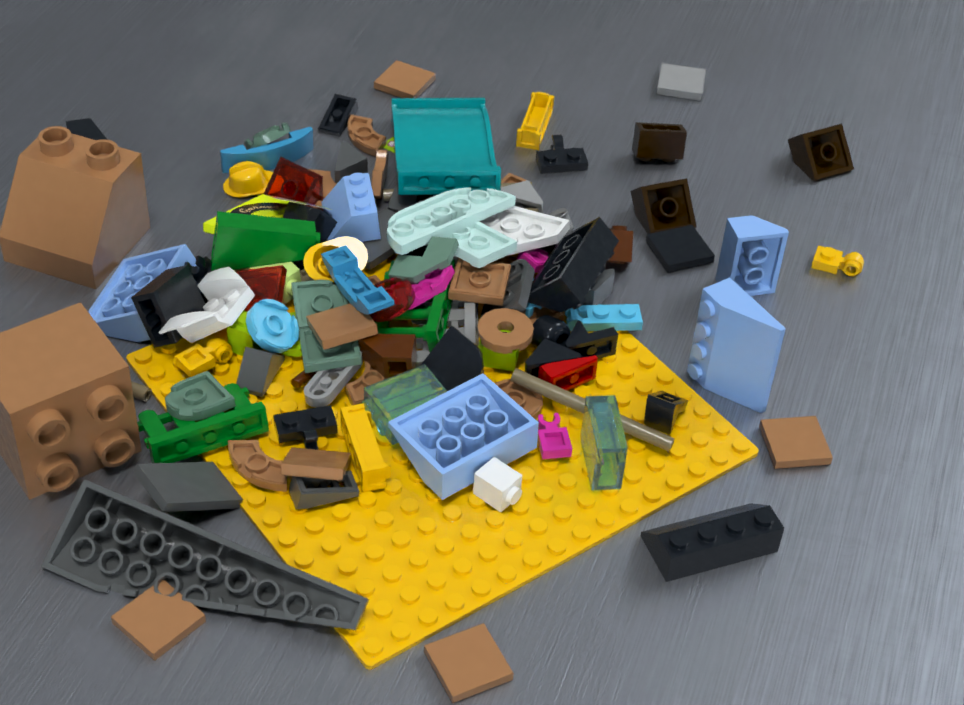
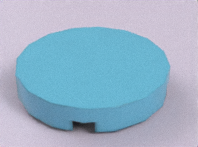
M263 299L255 303L247 312L246 325L252 339L261 348L271 353H282L289 350L297 342L299 326L295 316H291L287 312L288 308L283 303L274 299Z

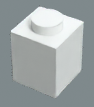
M493 457L474 473L473 494L499 512H502L510 504L514 505L522 495V475L496 457Z

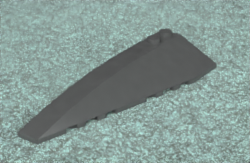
M86 479L83 480L41 567L98 592L109 593L111 590L124 596L137 598L154 585L155 593L161 594L158 586L162 580H165L175 589L166 596L172 597L179 592L183 595L182 600L191 602L196 607L349 630L357 629L369 602L368 598Z

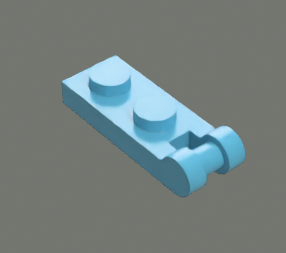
M639 304L582 305L577 309L570 308L564 311L567 317L566 323L570 331L573 330L578 320L581 321L586 331H599L612 327L616 331L642 330L643 320Z

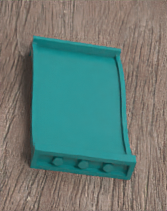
M391 98V121L393 122L398 195L441 194L453 189L470 187L471 191L484 190L486 192L487 188L501 189V167L497 166L491 125L485 107V98Z

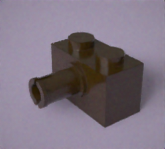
M635 122L632 151L636 158L643 161H651L652 158L662 159L666 162H674L675 159L683 160L687 131L682 124Z

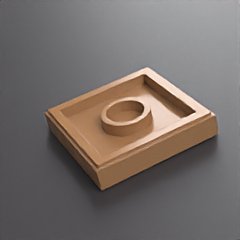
M396 60L374 81V89L400 98H418L436 80V73Z
M458 258L448 291V299L503 306L511 273V264L492 262L484 267L477 268Z
M350 303L306 316L308 326L325 350L378 334L377 325L371 316L361 313Z
M816 416L760 420L759 428L775 469L831 465L833 456Z
M291 447L281 463V474L341 481L351 463V453Z
M162 580L158 586L161 594L154 591L153 585L111 616L112 624L154 661L206 622L205 614L191 602L182 600L183 595L179 592L172 597L166 596L175 589L165 580Z
M484 623L424 645V653L452 704L513 680V671Z

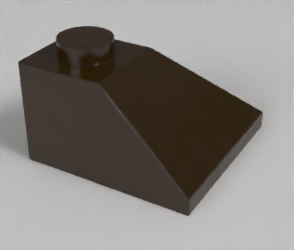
M842 124L787 139L793 162L812 181L854 170Z
M687 178L642 186L630 191L635 216L647 234L693 225L694 228L697 227Z

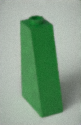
M217 211L211 251V271L225 267L235 270L303 260L309 248L320 243V232H316L315 221Z

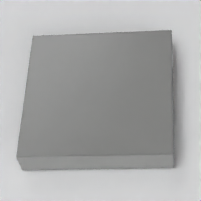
M662 63L657 94L702 100L706 69Z

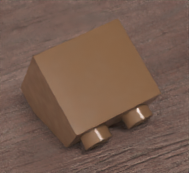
M52 126L42 130L38 137L18 157L0 229V245L4 261L97 289L150 229L141 153L118 147L111 140H93L72 134L69 129L62 126Z

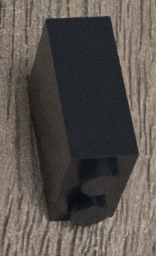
M188 265L165 270L131 297L154 348L175 344L183 338L177 330L168 331L163 334L159 333L170 318L184 313L204 311L203 306L205 305Z

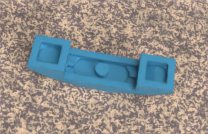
M312 127L292 131L289 132V139L251 149H246L244 145L220 150L222 172L229 173V168L242 161L258 163L263 166L264 170L279 168L297 161L314 149Z
M346 245L321 254L322 260L333 281L344 297L358 311L364 314H371L395 305L394 300L382 286L376 288L360 270L357 257Z

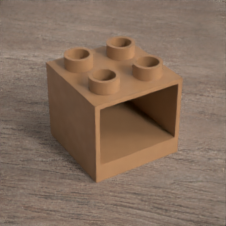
M81 302L0 333V455L29 500L49 491L59 492L65 490L75 480L104 467L120 466L127 462L132 455L142 451L129 365Z

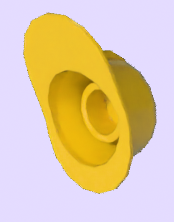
M242 161L229 168V178L225 180L223 190L227 195L236 198L268 194L281 188L282 179L278 174L264 170L263 166L258 163Z
M349 236L338 237L310 247L305 253L303 259L304 269L313 280H330L334 284L335 282L329 274L321 254L346 245L357 257L358 267L362 271L368 261L367 249L361 241Z

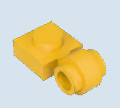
M818 245L811 268L832 274H837L838 269H840L848 276H856L863 269L864 259L858 252H851L842 257L843 251Z
M213 337L207 342L205 348L197 343L174 357L176 365L189 377H192L215 367V362H228L233 355L231 345L223 338Z

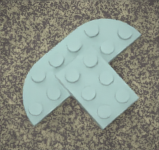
M471 187L443 192L395 213L388 221L387 241L395 253L404 255L419 247L428 245L432 236L456 238L459 246L454 256L463 259L474 267H484L517 251V241L479 222L515 206L516 196L487 188V192L484 190L471 191Z

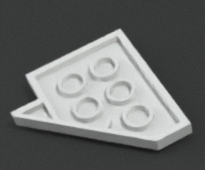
M516 206L492 215L483 221H479L517 241V251L509 255L558 244L570 229V222L567 219ZM453 257V259H455V264L457 263V259L459 257Z

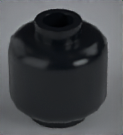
M541 316L533 323L534 332L531 344L537 348L546 338L565 347V343L571 333L569 326L564 321L553 316Z

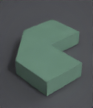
M432 236L423 257L398 254L388 274L390 280L416 284L425 279L426 274L436 269L442 270L450 266L459 246L457 239Z

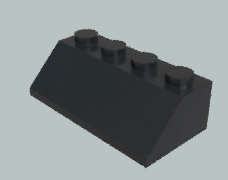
M600 217L564 235L533 280L528 303L561 313L570 308L577 309L585 303L586 294L596 285L595 280L597 276L605 270L604 265L614 255L615 252L613 250L619 242Z
M750 503L641 532L640 536L665 581L668 582L776 553L780 546L784 526L770 505Z

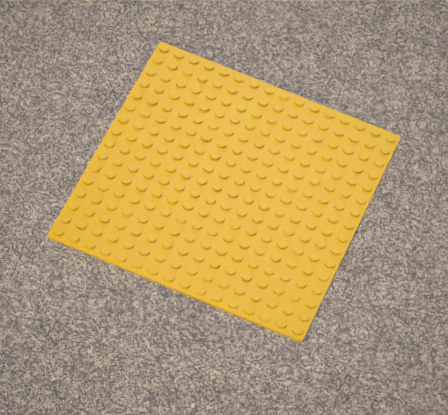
M395 253L371 270L364 268L362 272L366 277L376 275L385 284V272L389 271L391 261L395 260L398 254ZM519 253L513 254L512 256L517 258ZM293 299L284 304L288 308V313L295 312ZM258 300V301H256V302H253V303H251V304H248V305L246 306V308L244 309V311H247V312H248L249 309H250L255 303H258L260 300ZM478 303L479 319L481 317L484 304ZM390 320L388 328L413 326L411 320ZM227 328L193 343L182 338L175 344L155 348L151 344L129 353L126 356V360L143 384L152 389V395L164 411L167 412L165 397L171 392V387L182 380L190 378L176 365L174 356L197 343L205 348L207 342L213 337H220L228 342ZM617 331L616 354L598 359L596 378L568 391L645 425L644 418L648 394L664 391L688 400L685 411L677 416L672 433L666 434L675 438L670 451L663 450L542 396L543 409L541 414L543 419L547 422H552L554 413L559 414V428L567 427L572 445V456L542 459L537 441L536 449L508 463L509 467L522 475V495L517 503L514 505L510 504L502 512H499L473 494L474 483L441 500L423 482L389 429V421L445 393L417 371L418 368H415L414 379L393 378L388 392L380 400L365 408V411H370L372 414V423L370 425L384 463L391 466V477L386 479V488L363 492L351 459L347 471L352 472L360 491L357 497L296 510L289 492L292 476H288L287 491L264 489L248 482L239 475L230 461L228 445L199 455L204 462H214L242 497L243 501L240 504V508L283 563L369 599L356 630L336 627L334 629L366 669L372 670L757 457L759 449L628 331ZM531 343L526 349L519 351L516 368L524 372L525 361L536 349ZM233 353L228 362H215L216 366L208 371L223 387L231 383L236 384L243 356ZM285 356L283 364L264 396L259 397L249 394L250 397H247L251 404L262 402L266 407L269 431L244 440H258L260 449L267 456L275 460L283 461L291 447L305 448L303 439L279 443L273 421V415L315 408L309 406L305 401L304 387L307 383L299 389L294 388L291 384V380L304 370L302 356ZM364 360L362 366L348 383L356 381L362 376L365 370ZM489 367L483 368L484 374L494 383L504 379H511L513 371ZM344 387L329 404L332 407L337 422L338 433L319 436L318 441H316L318 450L349 453L341 430L340 408L351 406ZM339 483L340 487H344L343 483Z

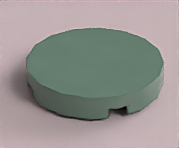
M281 123L282 128L279 125H274L256 133L252 141L247 138L244 141L246 149L263 146L286 135L291 131L288 123Z

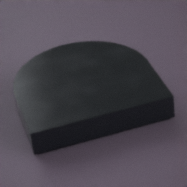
M450 326L417 371L439 390L447 392L482 373L484 374L483 354L475 343L455 327Z

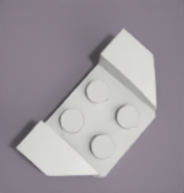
M230 267L211 271L197 285L208 300L203 306L204 311L184 313L172 317L159 333L163 334L168 331L177 330L187 341L191 343L233 325L255 294L246 282Z

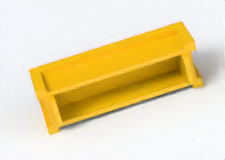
M543 92L531 93L527 113L521 128L517 130V147L534 150L540 149L553 113V95L549 96L548 93Z
M364 403L341 407V430L349 453H351V459L362 491L386 488V479L391 477L390 464H385L370 425L372 423L371 412L365 411Z

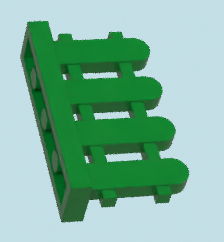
M231 383L224 386L235 399L236 407L231 408V411L221 412L195 422L176 419L168 411L157 415L153 410H145L138 415L139 432L144 431L147 436L144 442L150 451L152 463H175L228 445V440H244L268 432L266 407L262 402L251 404L247 398L250 397L247 387L240 388L239 385ZM172 422L176 429L167 431L163 424Z

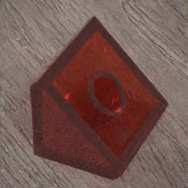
M280 157L264 194L315 205L319 200L323 201V176Z

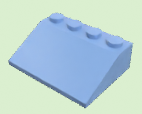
M182 244L123 259L89 309V314L108 337L134 342L150 340L131 297L167 269L184 266L185 262H189L191 266L196 267L195 257L187 245Z
M731 278L705 287L702 290L687 372L704 389L754 411L763 413L766 411L786 328Z
M483 373L388 422L389 429L423 482L441 500L474 483V473L493 457L507 465L537 448L539 422Z

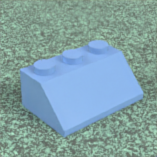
M353 173L349 176H343L321 202L323 207L329 208H322L323 211L337 221L335 228L328 237V241L345 236L356 238L361 242L381 239L378 213L369 173Z
M753 215L727 218L715 278L717 283L731 278L750 296L775 293L789 231L786 228Z

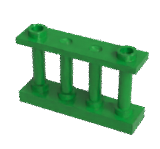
M453 259L450 264L452 265L454 270L456 266L455 259ZM395 260L391 261L389 271H386L384 276V289L388 294L394 284H414L390 280L388 274ZM451 281L445 291L426 301L432 302V306H428L427 309L388 310L385 308L377 311L373 321L377 325L378 334H415L416 338H423V341H427L429 352H431L447 329L453 300L448 299ZM390 320H428L427 324H424L423 327L388 328Z

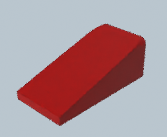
M594 355L539 366L538 378L568 391L596 378L598 357Z

